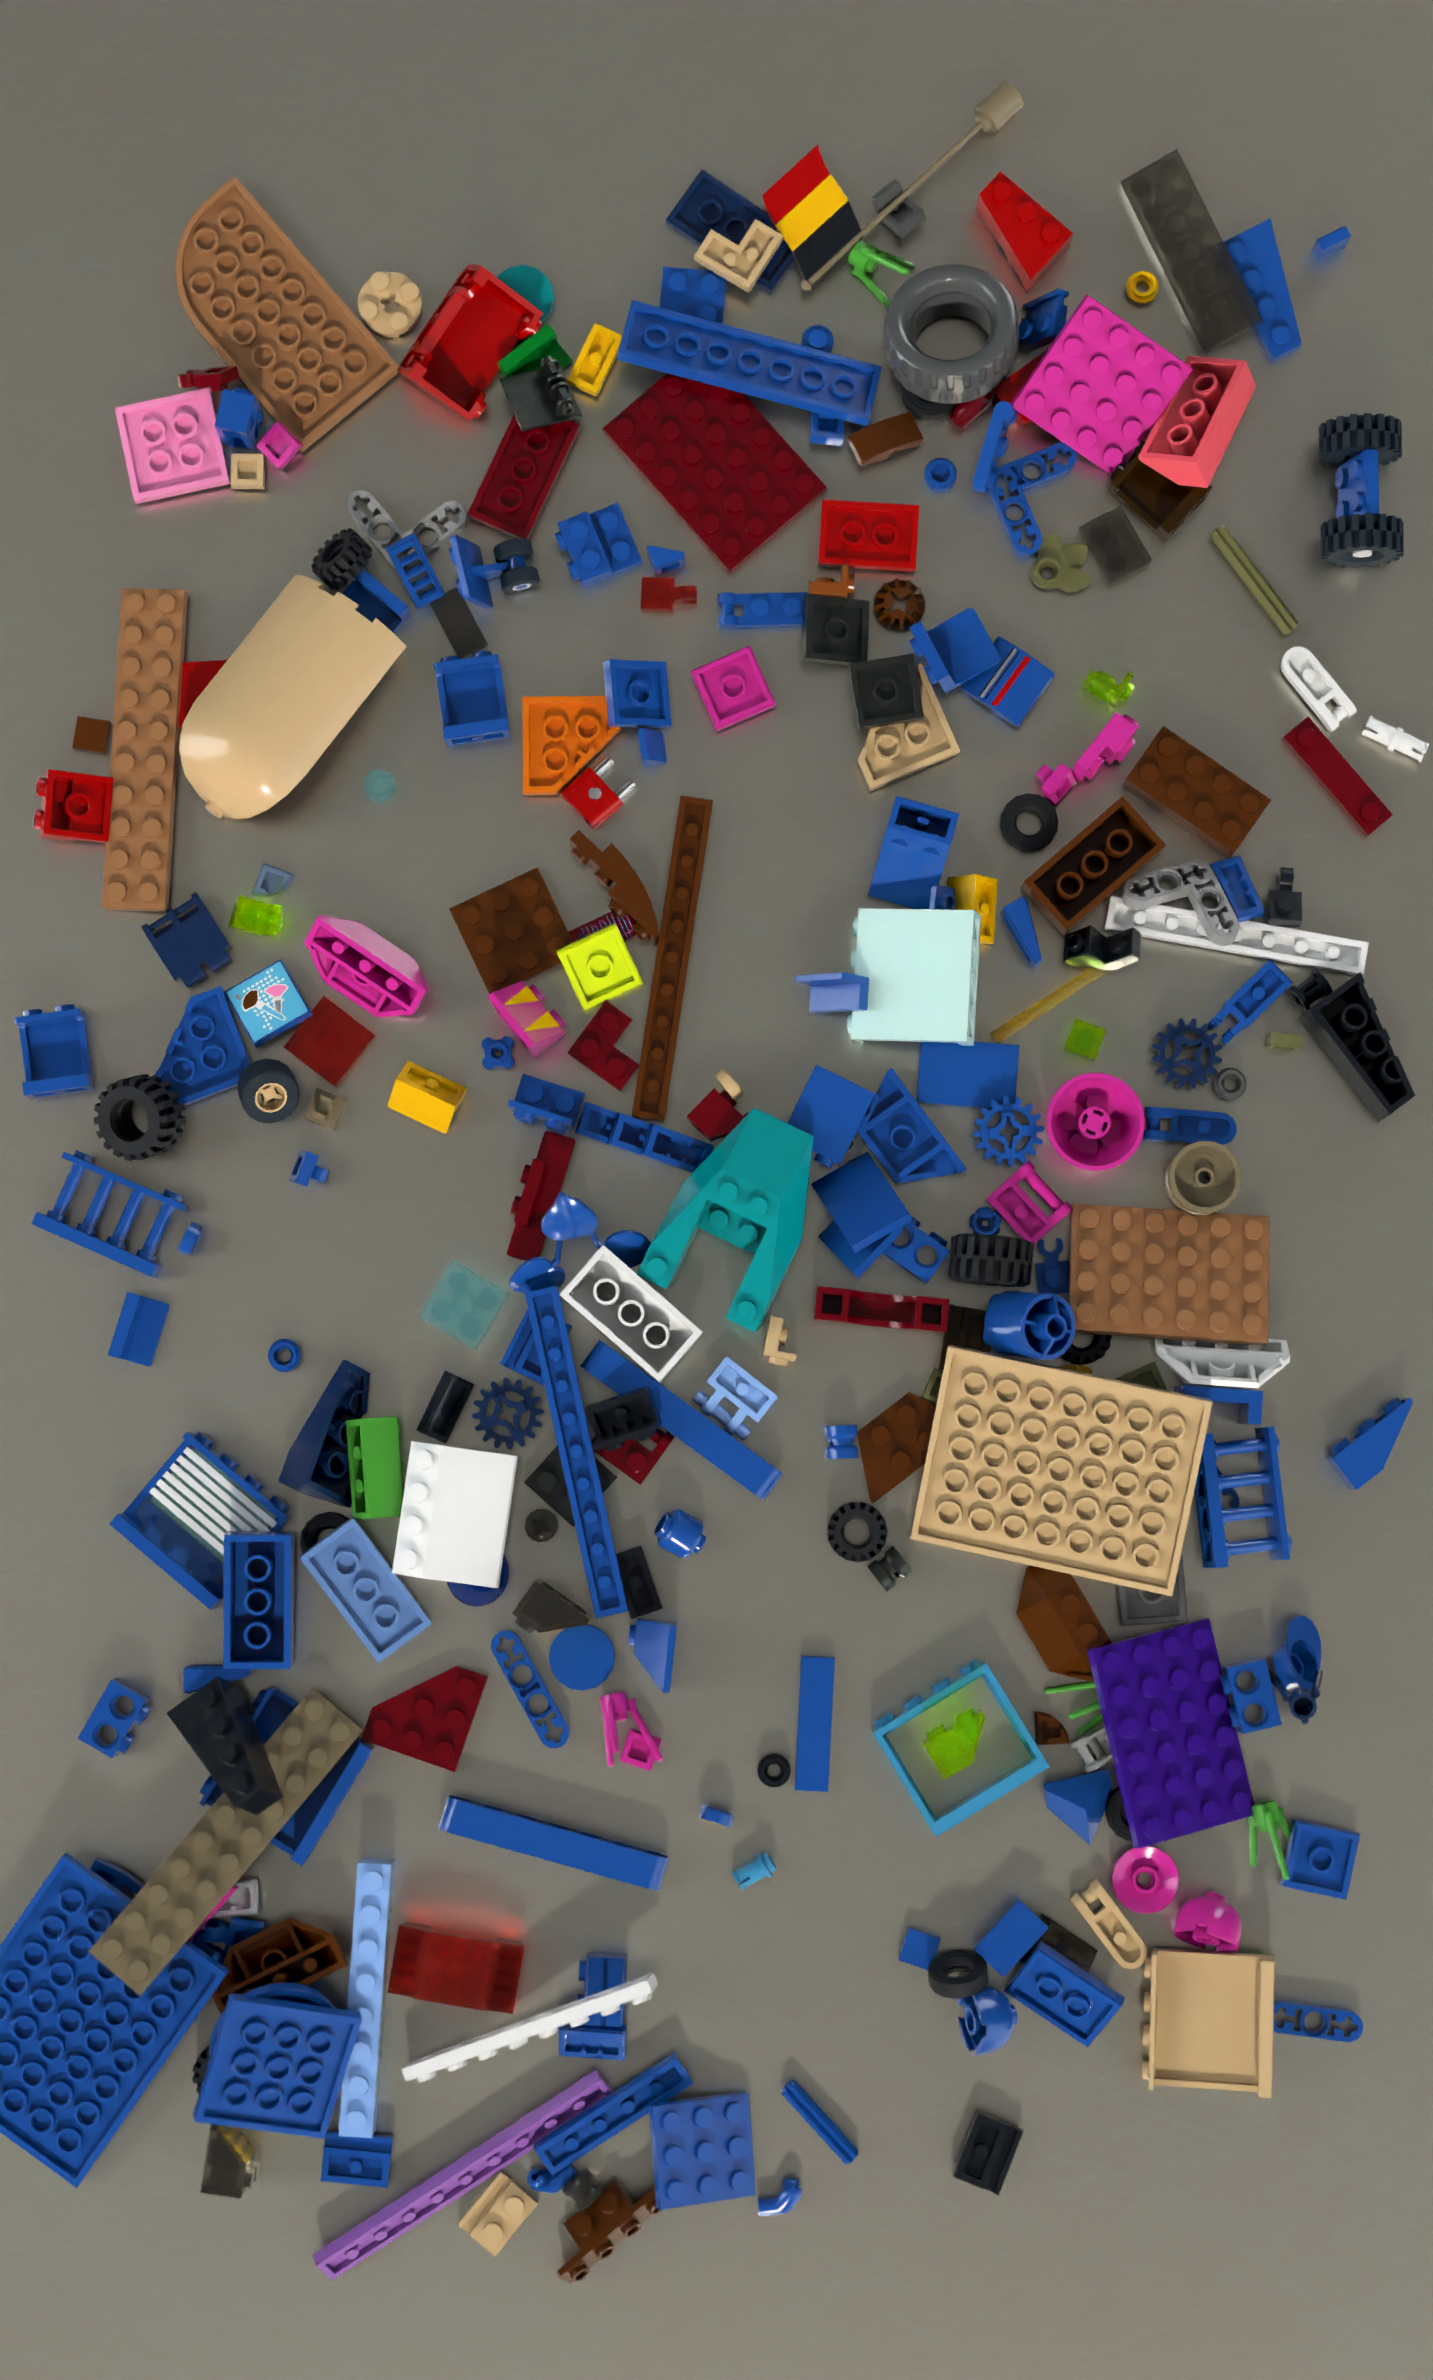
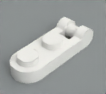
M1301 646L1293 647L1284 654L1280 663L1282 673L1318 716L1321 724L1327 731L1332 732L1339 726V722L1343 718H1350L1357 712L1352 701L1307 648ZM1331 699L1337 704L1333 711H1330L1325 705Z

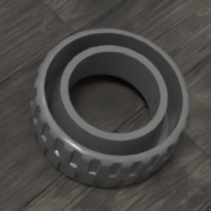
M960 264L932 267L909 278L893 295L887 307V314L884 320L886 354L894 376L908 391L931 402L944 404L972 401L987 395L997 388L1007 378L1011 368L1014 366L1019 348L1018 313L1014 299L1011 297L1008 289L996 277L986 271ZM947 316L969 318L980 324L989 336L986 344L980 351L957 360H942L930 357L919 349L915 341L925 326L936 319Z

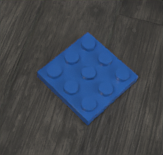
M739 2091L649 2104L656 2208L664 2210L756 2195L748 2092Z

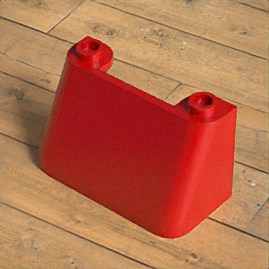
M469 264L458 276L401 361L398 373L467 421H471L473 417L477 419L486 408L487 403L484 401L486 396L484 390L498 371V362L511 352L519 339L536 334L542 323L539 319L543 312L483 266Z

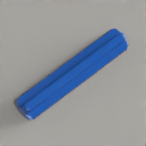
M791 2080L781 2090L783 2097L845 2164L848 2165L855 2160L859 2154L858 2149L796 2081Z

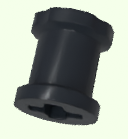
M1316 969L1297 987L1291 986L1288 989L1294 1002L1305 1012L1310 1009V1004L1324 994L1328 996L1333 992L1329 982Z

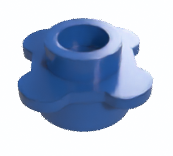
M505 1036L498 1040L487 1037L482 1041L481 1046L485 1052L482 1064L486 1069L491 1070L494 1067L509 1069L514 1065L515 1060L511 1052L514 1042L510 1037ZM496 1050L501 1051L500 1056L495 1055Z

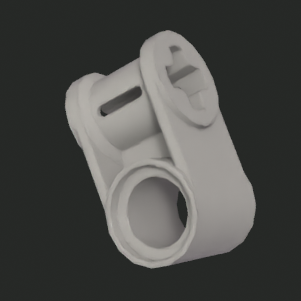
M1104 1723L1070 1742V1746L1077 1749L1086 1764L1084 1768L1086 1773L1100 1768L1112 1759ZM1087 1745H1090L1091 1749L1095 1754V1757L1091 1755L1090 1751L1087 1748Z

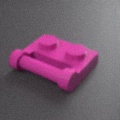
M1028 1160L994 1191L986 1201L1021 1239H1026L1035 1244L1062 1220L1073 1207L1067 1201L1064 1203L1033 1170L1035 1166ZM1023 1178L1054 1211L1049 1218L1019 1187L1018 1183Z

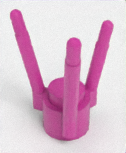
M618 1692L600 1697L604 1720L607 1765L609 1767L613 1766V1753L619 1752L616 1722L627 1720L628 1712L632 1714L658 1762L662 1761L658 1747L637 1710L635 1698L627 1700L626 1692Z

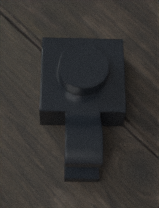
M1280 867V875L1276 876V890H1269L1267 894V925L1300 927L1302 922V892H1292L1294 869Z

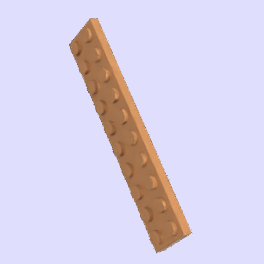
M122 588L110 777L114 779L109 842H106L102 892V909L166 912L169 909L180 732L179 713L188 592L185 589Z

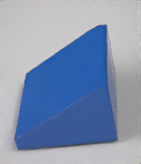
M646 546L647 555L655 576L684 567V552Z
M639 728L637 732L642 765L647 767L665 764L667 757L663 733L648 728Z

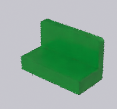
M547 323L536 334H533L498 362V368L502 377H508L539 370L541 359L545 356H552L553 359L558 361L564 371L572 365V359L557 342L556 332Z

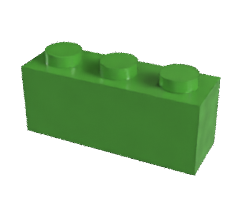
M397 1416L346 1420L352 1513L354 1518L371 1519L400 1516L404 1492L402 1491L401 1473L403 1471V1463L399 1452L400 1428L397 1425Z

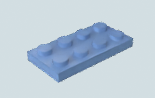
M354 1516L299 1555L300 1560L378 1663L432 1624L431 1619L399 1576L392 1574L393 1568Z

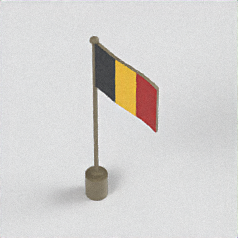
M1003 81L974 109L976 125L862 230L849 200L826 168L818 144L762 195L764 206L771 222L777 231L783 235V240L795 257L804 278L801 282L802 289L805 291L812 290L811 285L980 129L985 132L989 130L996 133L1024 107V100L1016 88L1010 83Z

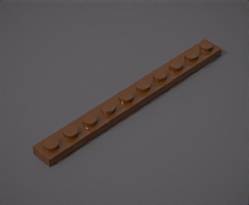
M682 795L680 797L633 1103V1118L665 1121L713 800Z

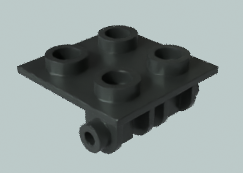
M545 356L541 359L539 370L500 378V383L521 431L582 418L581 411L558 361L553 359L552 356Z

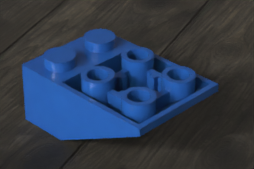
M896 796L868 896L911 909H929L931 886L940 882L959 813Z

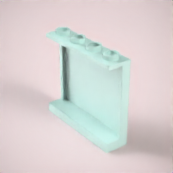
M859 908L858 917H855L853 922V933L857 937L856 950L852 951L851 966L852 969H855V975L869 978L867 1011H852V1014L848 1016L847 1030L851 1034V1039L858 1043H864V1040L950 1042L964 1046H974L981 915L975 910Z

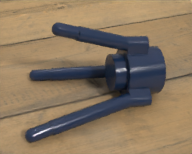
M1268 1669L1272 1684L1282 1695L1283 1700L1289 1703L1293 1716L1301 1719L1303 1724H1307L1309 1718L1317 1710L1315 1699L1320 1696L1319 1689L1323 1671L1321 1669L1316 1671L1310 1690L1301 1687L1289 1692L1276 1675Z

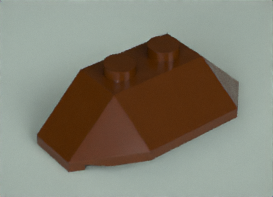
M1031 1565L1026 1567L1016 1615L1050 1672L1094 1682L1087 1649L1112 1642L1071 1574Z
M290 1916L229 1947L223 1966L230 1971L215 1990L212 1998L222 2015L230 1993L244 1995L253 1989L274 1983H296L307 1986L347 1966L348 1963L333 1933Z

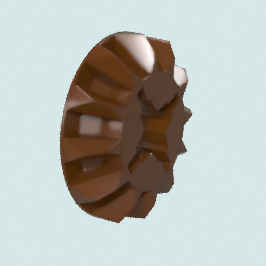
M896 578L893 581L884 583L876 593L874 612L879 622L885 627L895 631L910 629L909 627L922 619L926 601L921 588H918L910 580L905 581ZM893 595L897 596L900 600L908 598L905 604L907 614L900 608L890 611L894 605Z

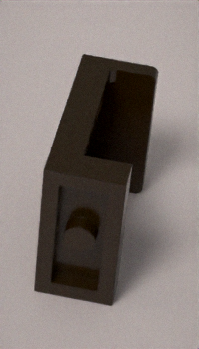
M1143 440L1135 448L1131 462L1126 467L1120 464L1110 475L1109 479L1112 482L1108 493L1165 543L1208 497L1212 486L1209 484L1208 488L1178 485L1147 466L1138 457L1145 444Z

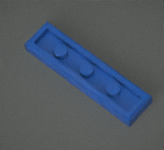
M801 1656L795 1790L828 1792L835 1657Z

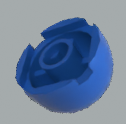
M986 1985L983 1990L975 1995L958 1998V2006L964 2005L965 2019L958 2017L961 2035L966 2048L969 2051L976 2050L973 2055L977 2056L998 2051L1009 2042L1014 2025L1017 2024V2011L1013 2004L1010 2005L1007 1997L999 1989Z

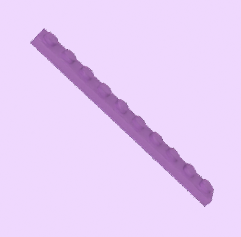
M597 2070L582 2077L578 2082L563 2092L554 2095L549 2101L534 2111L525 2114L520 2120L505 2130L496 2133L494 2137L479 2147L470 2150L453 2164L441 2169L427 2181L412 2188L401 2198L383 2207L381 2211L357 2224L346 2234L328 2243L323 2249L312 2255L316 2266L327 2277L334 2280L534 2149V2143L613 2093L610 2085Z

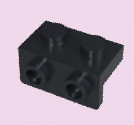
M648 1386L590 1404L585 1408L597 1439L593 1443L595 1451L603 1448L607 1452L624 1446V1441L636 1438L637 1442L647 1440L655 1435V1431L662 1423Z

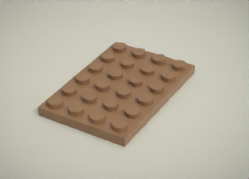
M1072 1204L1068 1304L1071 1306L1076 1319L1075 1333L1267 1345L1270 1216L1227 1213L1192 1215L1182 1210Z

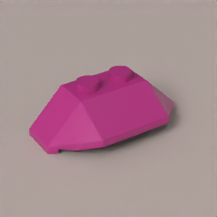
M319 915L304 941L307 949L311 952L322 980L376 1017L413 1015L429 988L413 957L361 922Z

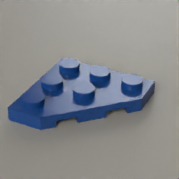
M221 986L190 997L178 1028L175 1029L165 1051L166 1054L160 1068L155 1073L156 1076L161 1077V1082L168 1081L172 1084L170 1090L178 1091L180 1097L177 1100L179 1104L184 1103V1106L236 1087L240 1074L251 1064L233 1013Z

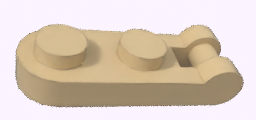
M1097 1879L1093 1880L1088 1884L1090 1888L1081 1895L1076 1893L1070 1900L1121 1967L1126 1969L1140 1967L1147 1957V1948L1099 1881ZM1099 1898L1104 1906L1093 1914L1088 1905Z

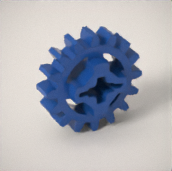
M1005 1095L1003 1096L1002 1104H998L994 1099H991L992 1108L988 1110L981 1107L980 1111L984 1115L983 1119L974 1118L973 1121L980 1126V1130L972 1132L973 1136L981 1138V1141L975 1145L976 1148L982 1149L985 1147L987 1150L983 1157L987 1160L992 1155L996 1156L995 1165L998 1166L1002 1163L1003 1159L1007 1160L1009 1167H1013L1014 1159L1016 1158L1021 1163H1026L1024 1155L1027 1152L1034 1156L1037 1154L1032 1148L1033 1144L1043 1143L1040 1138L1036 1137L1038 1132L1044 1131L1043 1126L1036 1125L1035 1123L1041 1118V1115L1039 1113L1033 1115L1029 1113L1033 1107L1031 1103L1021 1107L1020 1097H1016L1014 1103H1010L1008 1096ZM1013 1110L1022 1113L1028 1123L1020 1124L1014 1119ZM1000 1111V1119L994 1126L987 1127L991 1117ZM1007 1116L1011 1127L1017 1129L1016 1133L1011 1134L1010 1146L1006 1137L999 1133L1000 1129L1005 1128ZM1029 1136L1027 1143L1020 1150L1016 1151L1018 1141L1022 1137ZM988 1139L999 1140L1002 1143L1003 1153L995 1150L988 1142Z

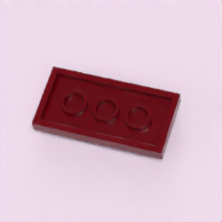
M513 415L467 513L468 518L513 538L529 539L579 433L580 424L570 420L521 431L516 417Z

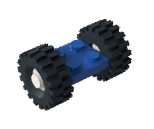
M1356 413L1350 414L1348 417L1338 416L1336 420L1328 419L1326 423L1320 424L1319 461L1323 462V465H1331L1332 468H1338L1335 474V486L1338 488V503L1335 509L1336 519L1331 518L1328 522H1323L1321 526V560L1325 561L1326 564L1333 563V566L1345 565V567L1378 566L1379 563L1388 564L1391 563V560L1397 561L1400 557L1404 556L1402 519L1396 518L1393 515L1379 514L1378 465L1385 466L1389 462H1396L1398 458L1402 457V427L1400 419H1395L1394 416L1384 417V414L1380 413L1376 415H1371V413L1357 415Z

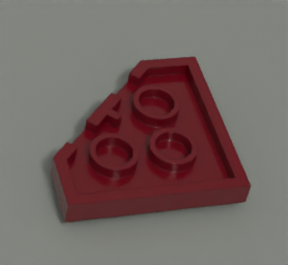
M457 1665L372 1707L361 1740L455 1772L488 1676Z

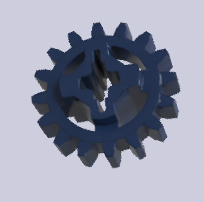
M1182 1018L1178 1019L1176 1028L1170 1023L1166 1024L1164 1027L1167 1034L1158 1032L1155 1037L1160 1041V1044H1152L1150 1048L1157 1052V1055L1151 1058L1150 1062L1159 1063L1160 1065L1155 1074L1165 1073L1167 1076L1164 1083L1167 1085L1172 1080H1175L1176 1089L1179 1090L1183 1087L1184 1083L1188 1084L1190 1090L1196 1088V1080L1205 1085L1208 1083L1205 1074L1215 1076L1217 1070L1212 1065L1222 1062L1220 1057L1215 1056L1216 1052L1223 1049L1222 1045L1213 1044V1040L1218 1036L1217 1033L1208 1035L1206 1031L1209 1025L1204 1024L1201 1028H1198L1194 1018L1188 1025H1185ZM1181 1033H1190L1196 1035L1199 1039H1187ZM1169 1041L1172 1052L1171 1057L1166 1060L1165 1048ZM1198 1047L1190 1056V1060L1185 1058L1175 1062V1059L1183 1051L1182 1048L1188 1050ZM1204 1049H1207V1062L1203 1067V1063L1200 1060L1201 1054ZM1174 1069H1185L1191 1075H1181L1175 1072Z
M504 1378L503 1386L501 1387L495 1381H492V1391L488 1392L481 1389L480 1392L484 1397L483 1401H474L473 1403L480 1408V1412L472 1414V1418L480 1419L481 1422L475 1427V1430L486 1431L482 1439L485 1442L494 1438L495 1448H499L502 1442H506L507 1449L512 1450L514 1441H517L523 1447L525 1446V1436L532 1439L536 1437L532 1431L533 1427H542L543 1425L540 1421L536 1420L537 1415L544 1414V1410L536 1409L535 1404L541 1401V1398H531L530 1394L534 1389L532 1386L522 1390L521 1380H517L514 1386H510L509 1379ZM505 1392L518 1393L524 1400L517 1403L510 1401ZM494 1398L496 1403L494 1412L486 1418L488 1404ZM501 1400L508 1408L516 1409L517 1413L513 1415L515 1428L507 1419H500V1415L504 1412ZM530 1410L529 1422L523 1430L520 1424L523 1413ZM499 1425L506 1427L512 1436L499 1435L492 1428Z

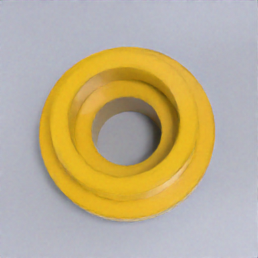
M1147 271L1135 272L1129 277L1126 284L1128 297L1138 304L1151 302L1156 297L1159 288L1156 277ZM1143 284L1147 287L1148 291L1141 293L1136 289V286Z

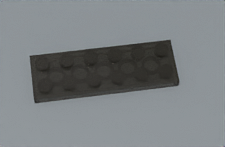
M1177 149L1120 181L1205 354L1264 322Z

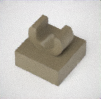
M316 1087L304 1118L335 1131L348 1101Z

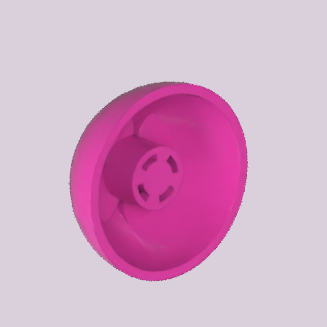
M1087 1073L1070 1079L1055 1093L1047 1111V1133L1056 1152L1071 1165L1090 1171L1107 1170L1122 1164L1136 1151L1144 1134L1145 1115L1138 1096L1125 1082L1104 1073Z

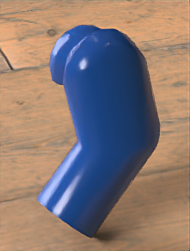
M572 2163L553 2176L548 2170L536 2168L528 2173L527 2182L535 2191L555 2194L579 2173Z
M795 2178L785 2179L782 2182L783 2190L777 2197L758 2199L759 2216L780 2215L790 2212L802 2196L799 2181Z

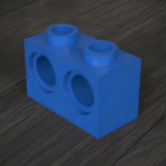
M236 387L233 388V391L223 389L214 426L219 437L226 447L256 453V445L258 444L264 414L256 397L252 395L251 391Z
M911 1216L912 1221L901 1226L908 1233V1242L902 1246L892 1243L882 1254L926 1285L950 1250L945 1247L948 1243L946 1240L933 1231L927 1235L918 1228L921 1223ZM930 1247L935 1252V1261L932 1264L925 1265L918 1260L917 1252L920 1248Z
M1259 1657L1222 1666L1224 1674L1219 1676L1223 1684L1224 1695L1229 1694L1232 1707L1227 1709L1230 1713L1232 1728L1237 1727L1238 1732L1245 1734L1282 1725L1266 1659ZM1242 1671H1249L1252 1675V1683L1248 1688L1240 1689L1237 1685V1676ZM1250 1704H1258L1260 1716L1255 1721H1248L1245 1717V1709Z
M119 1678L112 1679L77 1739L110 1758L118 1756L120 1752L125 1754L134 1740V1736L130 1734L136 1723L142 1725L151 1710V1707L147 1705L151 1697ZM122 1696H127L133 1701V1710L130 1714L123 1713L119 1709L118 1702ZM105 1725H110L116 1730L117 1737L113 1743L106 1742L102 1737V1729Z

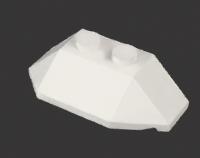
M1154 1338L1156 1353L1185 1384L1193 1386L1255 1389L1263 1385L1290 1362L1287 1340L1268 1339L1266 1346Z

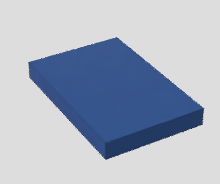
M921 1042L916 1101L920 1104L968 1108L984 1107L991 1109V1099H994L998 1104H1002L1003 1096L1007 1095L1010 1103H1014L1020 1045L974 1042V1046H964L950 1042Z
M868 1151L811 1184L854 1253L912 1221L910 1213Z
M1041 1941L1008 1981L1004 1992L1087 2048L1121 2008L1125 1997Z

